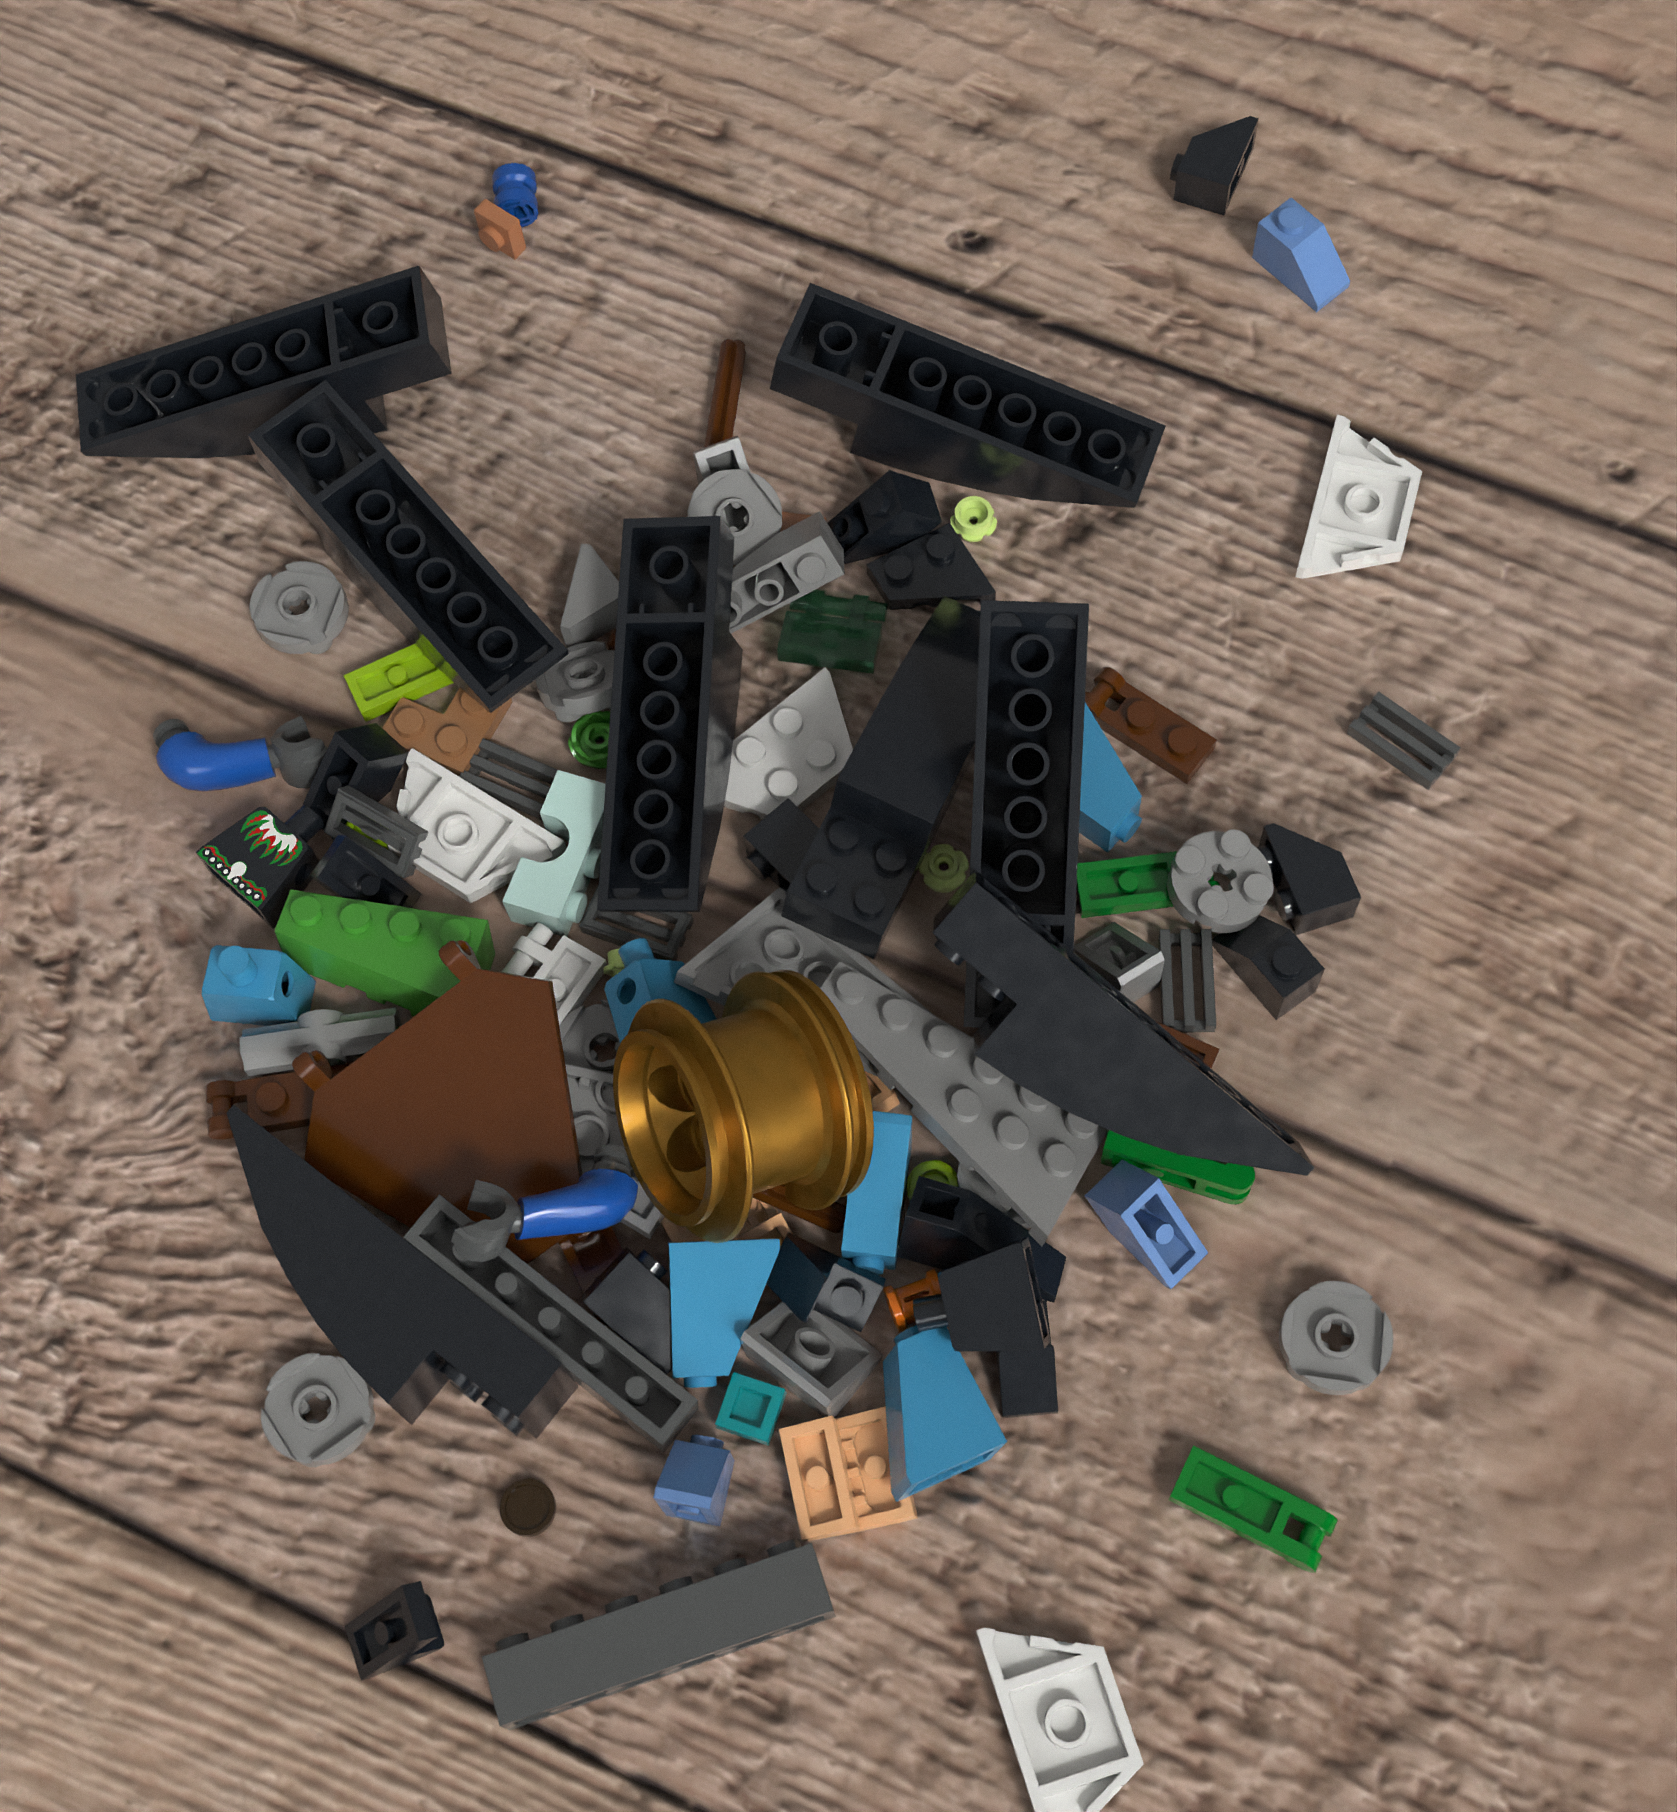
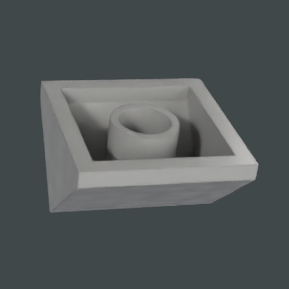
M781 1302L746 1329L740 1338L745 1354L750 1360L823 1418L828 1416L837 1417L883 1357L882 1353L846 1325L815 1310H812L807 1323L800 1321L784 1302Z

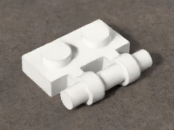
M536 923L528 936H521L513 946L512 950L515 954L502 972L524 976L531 965L539 966L540 969L533 978L553 982L560 1026L569 1013L581 1007L604 974L603 967L607 966L606 959L565 935L562 936L552 951L547 949L545 945L553 936V932L545 925Z

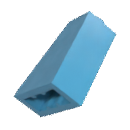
M1085 702L1079 833L1109 853L1119 840L1126 843L1140 826L1142 818L1139 816L1142 795Z
M873 1111L874 1140L871 1162L863 1182L855 1191L847 1196L841 1254L842 1258L852 1262L856 1267L882 1275L884 1269L896 1270L912 1150V1115Z
M780 1239L729 1240L723 1243L708 1241L668 1242L672 1377L684 1378V1387L717 1386V1376H729L742 1344L740 1338L750 1325L780 1251Z
M917 1325L906 1329L894 1338L896 1345L883 1361L891 1493L896 1502L990 1460L1007 1443L961 1353L954 1351L947 1327L922 1332L918 1330Z

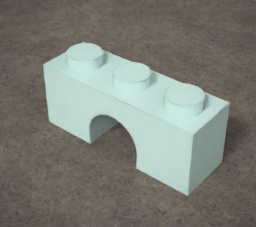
M557 770L541 808L540 815L545 829L555 836L567 840L569 844L565 852L552 861L537 862L523 857L520 858L502 900L511 921L532 928L536 923H541L548 927L553 934L565 935L566 937L573 922L579 923L587 906V895L585 892L591 878L597 879L600 874L605 783Z

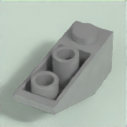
M820 511L779 532L733 568L730 633L751 624L845 574L843 548Z

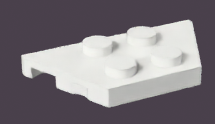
M1341 415L1336 416L1295 576L1297 578L1304 579L1399 562L1404 550L1422 471L1406 459L1394 456L1390 449L1376 438L1369 442L1349 428L1351 421Z
M823 668L733 740L724 807L741 813H754L762 820L787 798L803 811L836 784L853 748L831 674L826 668Z
M412 748L409 751L406 759L408 765L404 789L399 791L396 808L399 815L429 831L426 840L419 843L418 847L422 848L420 858L414 859L413 865L416 866V870L467 902L473 903L509 884L521 857L537 862H548L561 856L567 849L564 840ZM388 845L391 852L399 857L401 856L402 852Z
M990 1628L976 1630L1034 1812H1100L1144 1764L1104 1647L1077 1642L1073 1644L1055 1641L1052 1638L1034 1635H1017L995 1631V1629Z

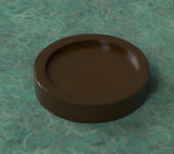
M522 1479L510 1485L504 1492L500 1501V1516L505 1526L516 1535L523 1537L536 1536L544 1532L552 1524L556 1514V1500L552 1491L541 1481Z

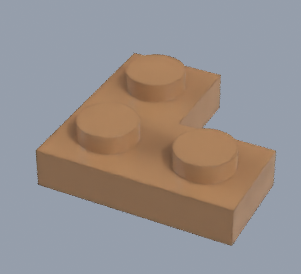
M459 688L447 710L442 714L403 697L396 704L382 729L408 752L413 748L459 776L464 770L469 771L471 767L469 762L474 754L478 755L480 752L479 745L482 739L491 740L511 706L512 699L510 698L490 713L462 688Z

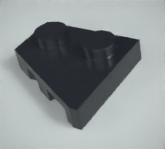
M950 523L866 564L867 575L890 610L913 609L919 605L936 608L944 596L953 600L980 599V605L981 600H995L996 591Z

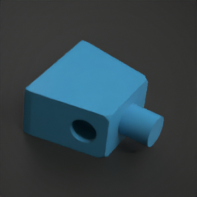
M644 938L632 940L619 949L618 953L625 968L606 982L604 990L620 1043L628 1035L631 1022L642 1005L654 999H667L680 1004L692 1013L701 1024L717 1020L704 996L674 983L677 971L685 965L682 961L655 959L647 939Z
M216 945L210 951L202 986V997L212 1021L264 1026L298 1022V1017L301 1014L310 1011L316 981L284 952ZM282 989H288L285 996L282 992Z

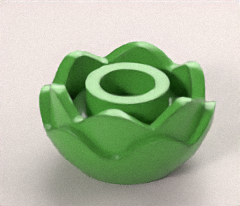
M598 711L583 715L572 728L568 745L573 756L584 766L594 769L607 768L610 711ZM598 739L604 740L602 744H596Z

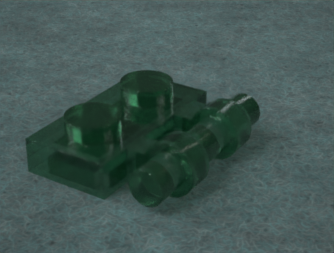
M816 589L790 603V610L804 611L806 613L786 611L777 647L778 661L874 674L882 637V623L869 622L867 620L885 622L888 603L870 601L869 596L854 594L853 599L827 595V590ZM826 614V615H834V616L849 617V618L846 619V618L831 617V616H824V615Z

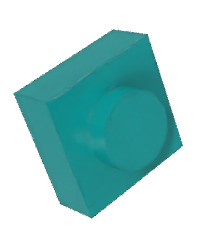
M733 1372L715 1422L716 1428L769 1446L787 1394L786 1389Z

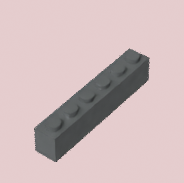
M439 1194L403 1238L560 1361L576 1383L662 1452H665L699 1409L698 1400L508 1248L505 1247L503 1252L496 1258L485 1262L470 1261L461 1257L455 1250L454 1243L451 1242L454 1230L474 1221Z
M799 1539L789 1540L767 1550L769 1558L747 1565L746 1558L730 1560L713 1568L714 1577L693 1584L691 1576L678 1578L659 1587L661 1595L639 1602L637 1595L623 1597L604 1606L606 1614L584 1621L583 1614H576L551 1623L550 1629L552 1633L531 1640L528 1633H521L496 1642L497 1652L482 1656L500 1727L513 1730L835 1618L834 1608L813 1544L801 1546Z

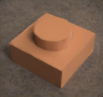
M484 199L474 209L481 241L492 251L498 252L500 250L516 260L526 249L519 219L487 199Z

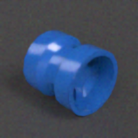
M509 163L498 167L492 175V188L496 195L493 204L518 218L521 227L532 224L538 217V202L535 196L537 190L535 172L530 167L518 163Z

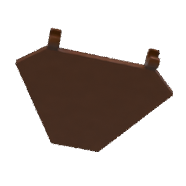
M455 940L449 941L439 950L441 960L460 982L336 1076L333 1075L327 1058L319 1050L303 1052L292 1062V1067L297 1075L314 1091L304 1160L334 1184L410 1228L439 1194L472 1221L491 1220L484 1213L467 1210L475 1180L492 1183L505 1189L517 1202L521 1197L574 1185L579 1182L580 1177L583 1175L553 982L482 969L474 951L464 940L457 942ZM511 1233L505 1247L526 1264H529L568 1235L517 1240L515 1233Z

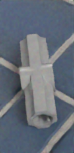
M396 1007L347 1015L336 1010L321 1009L301 1014L298 1017V1022L243 1029L242 1036L239 1039L244 1071L248 1076L294 1070L292 1062L303 1052L319 1050L325 1055L330 1066L356 1061L402 1026L400 1013Z

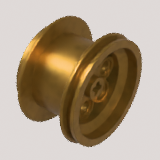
M778 970L771 973L757 971L746 974L732 987L724 1005L722 1018L703 1024L680 1004L667 999L648 1001L635 1014L628 1035L621 1041L615 1057L613 1070L615 1110L622 1141L634 1173L648 1198L668 1220L679 1226L686 1227L692 1233L708 1242L723 1243L733 1239L743 1228L749 1215L753 1194L784 1184L786 1187L785 1196L788 1201L803 1209L821 1210L832 1205L838 1198L851 1194L860 1186L871 1162L874 1140L873 1109L867 1077L855 1042L843 1018L828 996L813 981L791 970Z

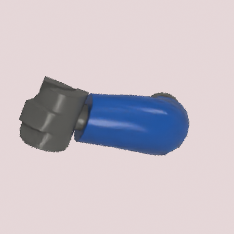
M302 716L280 726L270 738L272 743L268 745L265 737L238 742L213 743L207 741L203 735L197 732H190L185 722L180 719H169L162 722L153 733V740L159 748L156 755L157 765L165 776L185 789L203 792L240 787L276 777V768H280L283 780L290 786L310 788L328 749L321 739L310 737L306 722Z
M612 1144L598 1147L594 1154L595 1164L590 1171L585 1172L580 1177L578 1183L541 1194L521 1197L517 1202L505 1189L492 1183L475 1180L467 1210L484 1213L491 1220L484 1219L477 1222H469L454 1230L451 1242L454 1243L455 1250L461 1257L470 1261L485 1262L496 1258L503 1252L511 1233H515L517 1240L603 1230L619 1223L634 1207L638 1194V1185L631 1178L630 1169L632 1166L625 1147Z

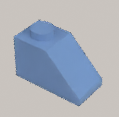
M1289 198L1258 222L1252 258L1314 311L1318 312L1349 287L1350 279L1324 224L1293 198Z
M1121 1160L1084 1195L1108 1231L1169 1289H1172L1208 1254V1251L1160 1179L1124 1160Z
M691 1435L690 1442L674 1441L653 1496L666 1516L721 1526L735 1462L730 1450L723 1449V1441L703 1435Z

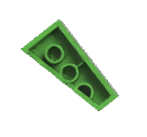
M291 889L274 931L281 951L286 953L308 974L342 988L346 985L365 992L367 998L385 1005L387 1001L410 1010L413 1017L460 982L439 956L440 948L452 940L456 942L459 940L466 941L474 951L482 969L491 970L495 957L488 920Z

